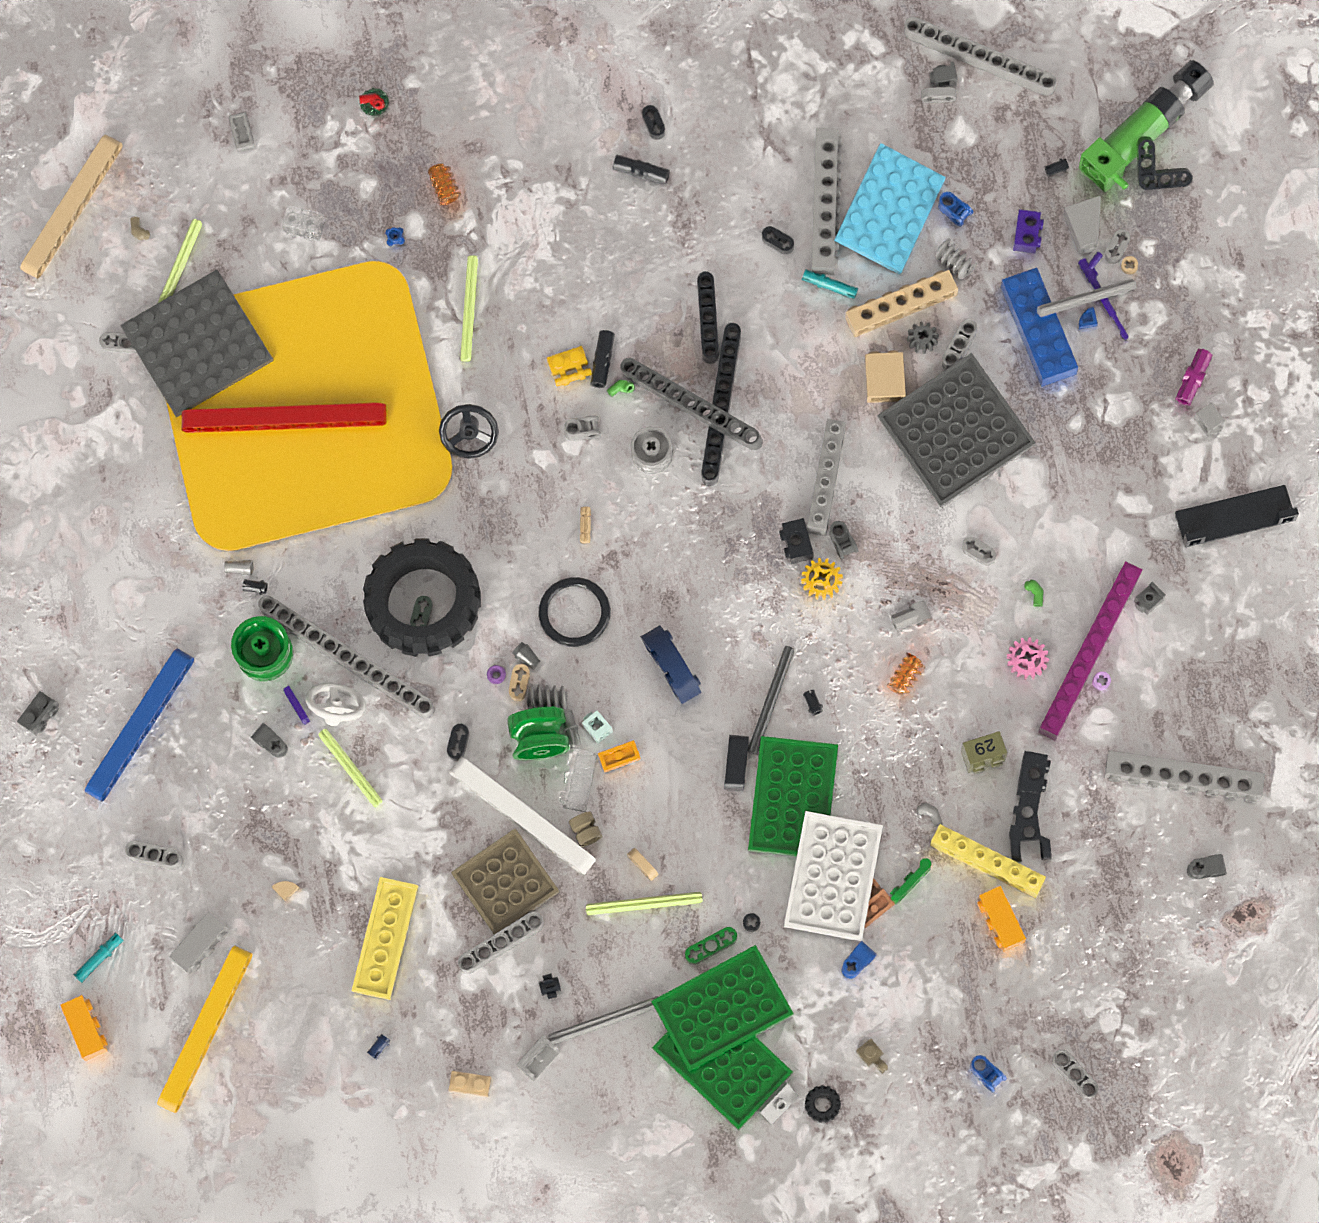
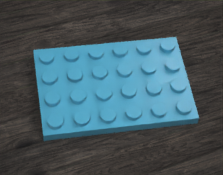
M880 143L834 241L900 275L946 177Z

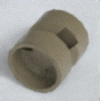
M591 811L579 814L569 821L572 831L577 833L575 838L580 847L591 845L603 837L599 827L594 826L596 821Z

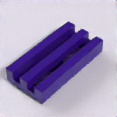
M288 685L283 688L286 697L304 725L309 723L310 720L290 686Z

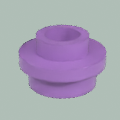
M493 665L487 671V679L492 684H500L506 678V672L502 666ZM498 672L500 673V676L498 678H494L493 674Z

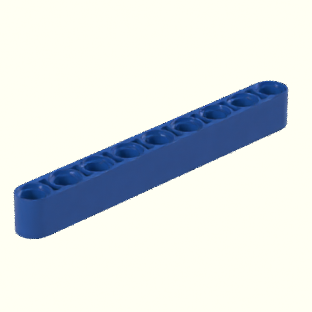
M178 648L173 651L85 788L87 794L101 802L106 799L191 668L194 657Z

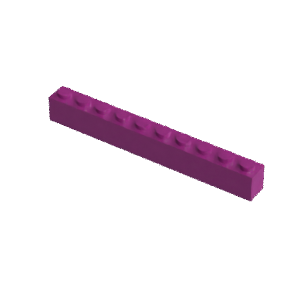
M1125 561L1053 700L1038 733L1054 741L1057 740L1143 569Z

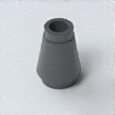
M523 642L512 652L515 655L514 658L532 669H535L541 662L529 645H525Z

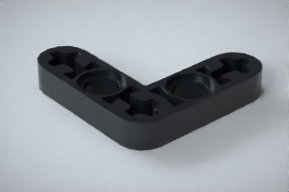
M1149 136L1141 137L1138 140L1137 180L1142 189L1176 188L1191 184L1193 177L1187 168L1155 170L1154 141ZM1146 142H1148L1149 146H1147L1148 154H1145V150L1143 148ZM1145 159L1151 160V164L1148 167L1141 166V163ZM1183 174H1186L1187 177L1182 181L1181 177ZM1163 175L1170 176V180L1167 183L1160 181ZM1146 177H1149L1148 184L1144 183Z

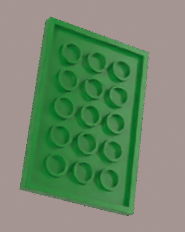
M761 736L748 851L797 857L805 812L831 816L838 744Z
M756 945L651 1001L688 1071L699 1067L794 1015Z
M668 1032L652 1047L666 1063L738 1131L779 1086L793 1074V1071L756 1036L691 1071H688Z

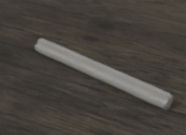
M1129 279L1037 307V314L1043 317L1136 289V281Z
M659 996L556 1031L548 1035L549 1040L553 1044H557L653 1010L655 1008L651 1001Z

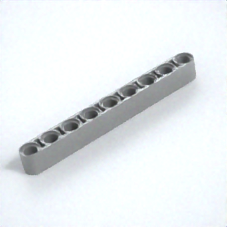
M909 17L905 21L904 34L910 40L1039 94L1049 96L1055 91L1056 77L1049 72L917 17ZM914 26L917 29L910 30L909 27ZM930 33V34H933L934 36H932V37H927L926 34ZM947 40L950 43L944 44L942 41ZM964 47V48H966L967 50H966V51H961V50H959V48ZM981 54V55H983L984 57H983V58H978V57H976V55ZM998 61V62H1000L1001 64H1000V65H994L993 62ZM1014 68V69H1017L1018 71H1017V72H1011L1010 69ZM1031 75L1034 79H1028L1027 76ZM1048 82L1051 86H1045L1044 83Z

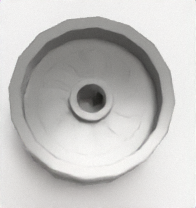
M649 426L635 433L631 440V455L635 466L645 473L656 474L662 472L670 465L673 449L671 438L665 430Z

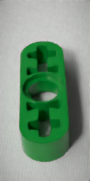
M725 927L688 947L685 951L686 961L689 964L696 965L734 945L737 941L736 930L732 927ZM725 932L734 934L732 941L725 939L722 941L723 946H720V942L716 938L717 936H720L721 940L725 937ZM708 941L716 942L717 948L714 951L706 949L705 945ZM701 945L703 951L707 954L703 956L702 952L699 953L696 960L689 958L690 952L694 951L696 953L700 951L699 946Z

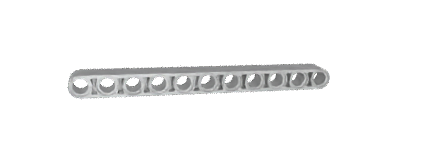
M263 596L260 598L258 606L264 616L277 620L284 629L420 717L429 718L433 715L434 706L428 697L273 597ZM265 604H273V606L270 609H264ZM282 613H287L288 617L286 619H279ZM298 623H303L304 626L302 629H295V626ZM314 633L320 634L316 640L310 639ZM328 644H335V647L332 650L326 649V646ZM345 653L351 654L348 660L341 659ZM364 663L367 666L364 670H358V665ZM375 674H382V678L380 680H373V676ZM391 684H398L396 690H389ZM407 694L414 695L411 701L404 700ZM423 704L430 705L427 711L420 710Z

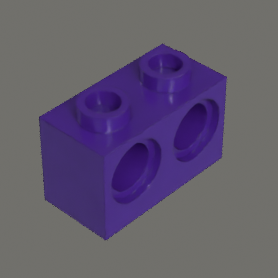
M1019 209L1013 251L1035 254L1036 248H1040L1042 237L1038 236L1039 230H1043L1044 219H1040L1041 212ZM1027 221H1032V222H1034L1035 224L1032 225V226H1030V225H1027L1026 222H1027ZM1030 238L1032 242L1026 243L1023 239Z

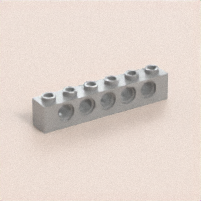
M827 419L807 526V531L811 534L826 536L845 434L846 422Z

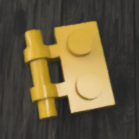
M582 346L546 357L552 376L559 374L561 376L554 379L556 386L563 384L566 386L570 384L569 382L578 379L581 381L586 379L585 377L592 375L590 368L582 369L583 366L588 365ZM574 369L577 371L569 375L566 374V372Z

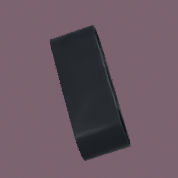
M729 735L724 783L725 790L744 791L749 736Z

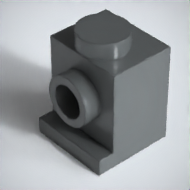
M954 61L950 62V66L939 65L933 68V72H929L930 83H934V88L957 86V73Z
M1152 581L1149 586L1135 597V607L1140 612H1145L1148 615L1164 601L1166 594ZM1147 595H1149L1152 598L1151 601H1148L1146 599Z

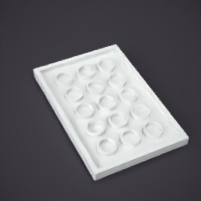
M805 812L784 927L862 941L883 825Z

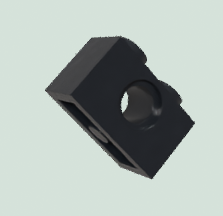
M804 518L782 523V530H779L781 541L786 543V548H784L786 559H790L791 564L813 559L814 553ZM797 538L801 542L798 545H794L790 541Z

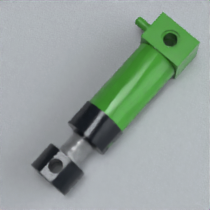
M1194 60L1187 62L1173 76L1175 85L1169 90L1159 87L1104 140L1099 137L1081 154L1078 169L1104 193L1115 183L1123 190L1129 186L1122 177L1125 167L1137 157V142L1141 137L1149 136L1155 141L1185 114L1182 104L1188 99L1198 101L1214 86L1212 76L1199 62ZM1148 142L1143 146L1144 150L1149 146Z

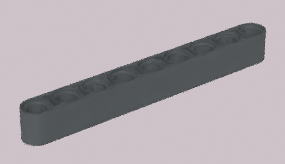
M626 358L621 362L620 368L622 372L632 382L748 449L758 450L762 447L763 439L755 428L633 358ZM634 366L632 371H627L629 367ZM649 375L646 380H642L644 376ZM660 384H664L661 389H657ZM675 393H680L677 397L673 398ZM691 401H695L692 406H688ZM706 410H710L709 414L703 415ZM721 419H726L724 423L718 424ZM736 428H741L738 433H733ZM751 437H757L755 441L749 442Z

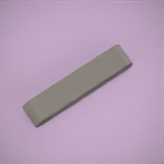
M538 912L528 913L462 954L458 959L461 971L471 974L540 932L544 927L541 914ZM538 918L540 923L537 926H531L529 924L530 920ZM517 928L523 930V934L519 937L513 935V931ZM498 939H505V946H496ZM482 949L490 951L489 955L485 958L479 956ZM466 959L473 961L472 966L469 968L462 966L463 961Z

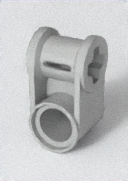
M592 415L567 420L564 425L565 437L571 441L600 437L601 432L598 429L597 423L599 417ZM570 427H575L578 429L574 433L568 431Z

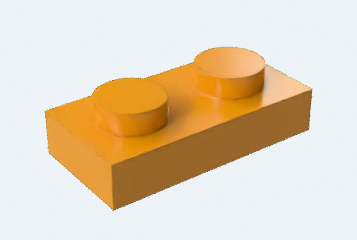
M634 740L598 753L604 773L641 760Z

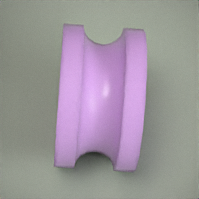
M1098 672L1092 680L1093 686L1098 690L1106 689L1111 683L1110 675L1106 672ZM1099 676H1102V679L1107 680V682L1104 683V686H1102L1101 683H1097Z

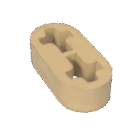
M518 664L512 670L509 695L514 701L523 700L527 694L530 671L524 664ZM520 669H523L526 675H522V679L519 681V676L516 672H520ZM517 685H520V690L523 693L515 696L513 690H517Z
M633 848L627 854L630 860L650 881L659 875L636 848Z

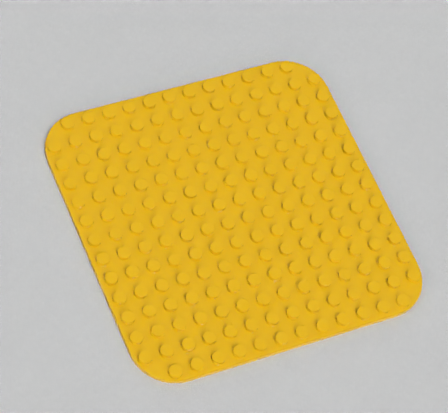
M363 262L233 294L274 361L192 409L386 404V425L187 433L182 431V415L176 417L167 403L194 527L204 542L219 550H239L424 504L437 498L446 489L451 479L452 460L450 452L447 451L440 440L439 426L441 416L409 286L405 277L398 269L384 262Z

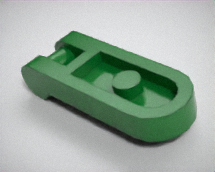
M923 858L920 861L919 868L914 873L911 871L904 878L905 883L901 887L897 885L891 891V900L896 905L930 871L932 864L930 859Z

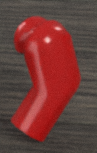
M376 93L359 95L360 104L370 103L377 110H381L385 106L384 100Z

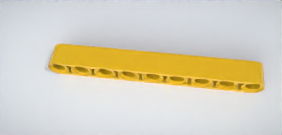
M235 945L231 948L157 1102L158 1106L174 1113L179 1110L253 955L251 952Z

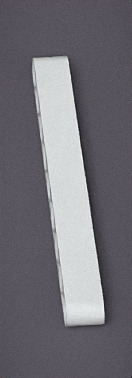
M460 757L449 771L453 777L580 874L585 875L596 861L586 850L465 758Z

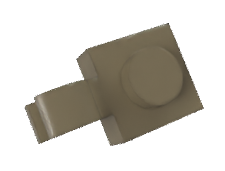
M871 1038L856 1050V1053L868 1067L874 1064L882 1074L888 1070L887 1064L880 1058L884 1053Z

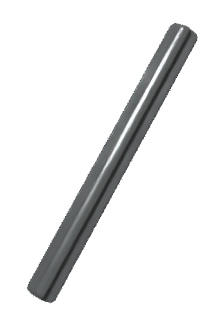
M784 647L748 747V752L757 754L759 751L761 736H764L794 654V648Z

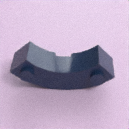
M659 625L640 636L656 664L659 665L663 673H667L664 677L681 704L702 693L699 685H701L700 680L696 675H692L684 659L671 641L673 637L668 629L664 631Z

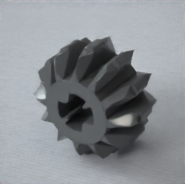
M922 321L919 326L913 324V329L908 330L909 336L907 341L911 342L909 347H916V353L922 350V353L925 354L926 349L933 351V346H937V339L939 338V334L935 333L936 327L930 328V323L923 326Z

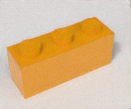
M1001 886L979 895L977 906L980 912H984L987 917L985 920L987 927L990 931L993 930L996 935L994 941L997 947L1002 948L1003 952L1025 943L1026 937Z
M81 995L61 1004L60 1006L82 1059L87 1061L107 1052L106 1046L108 1042L105 1035H101L98 1028L101 1025L97 1016L93 1017L91 1010L94 1008L90 999H86Z

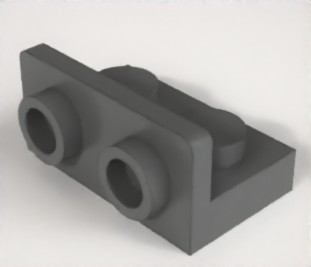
M39 691L17 720V723L37 736L38 733L44 731L47 726L46 722L50 717L56 715L59 704Z

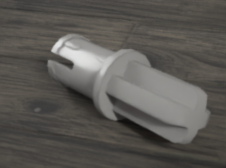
M565 710L566 722L563 723L564 733H567L570 747L573 749L578 748L581 745L577 731L579 727L574 721L572 710Z

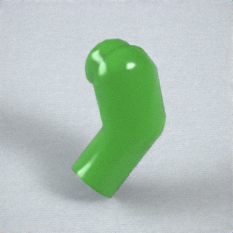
M618 380L606 391L613 397L618 392H633L635 385L631 381Z
M1036 580L1026 581L1024 588L1034 594L1033 606L1042 607L1043 588Z

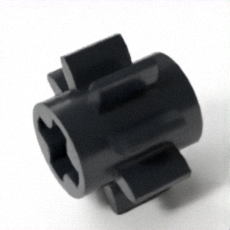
M551 973L543 975V980L539 981L542 996L547 995L548 999L557 997L556 992L561 991L558 976L553 978Z

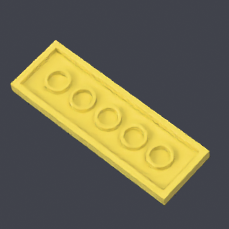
M380 877L352 992L391 1000L418 885Z

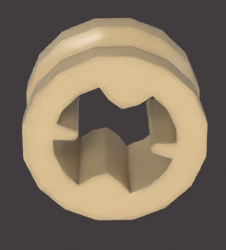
M1132 256L1125 257L1121 263L1122 271L1125 274H1134L1138 269L1137 259ZM1126 262H1128L1129 264H1130L1131 262L1134 263V264H1133V267H1134V268H1133V269L1130 268V267H1129L1128 269L1125 268V267H1126V264H1125V263H1126Z

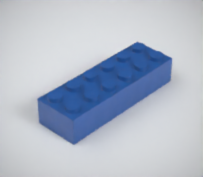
M1036 267L1002 279L1001 290L1041 387L1077 375L1078 365L1057 314L1053 313L1043 317L1037 314L1038 306L1051 303L1038 268Z

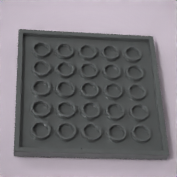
M218 269L120 325L176 417L182 415L183 410L194 408L274 361Z
M972 353L877 415L941 508L1036 445V442Z

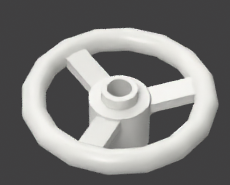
M335 683L319 684L312 687L306 693V703L309 709L318 716L323 717L328 725L336 726L341 721L357 719L366 711V702L363 696L345 685ZM329 691L330 697L326 700V703L315 704L313 698L317 693ZM338 692L351 696L359 705H347L338 696Z

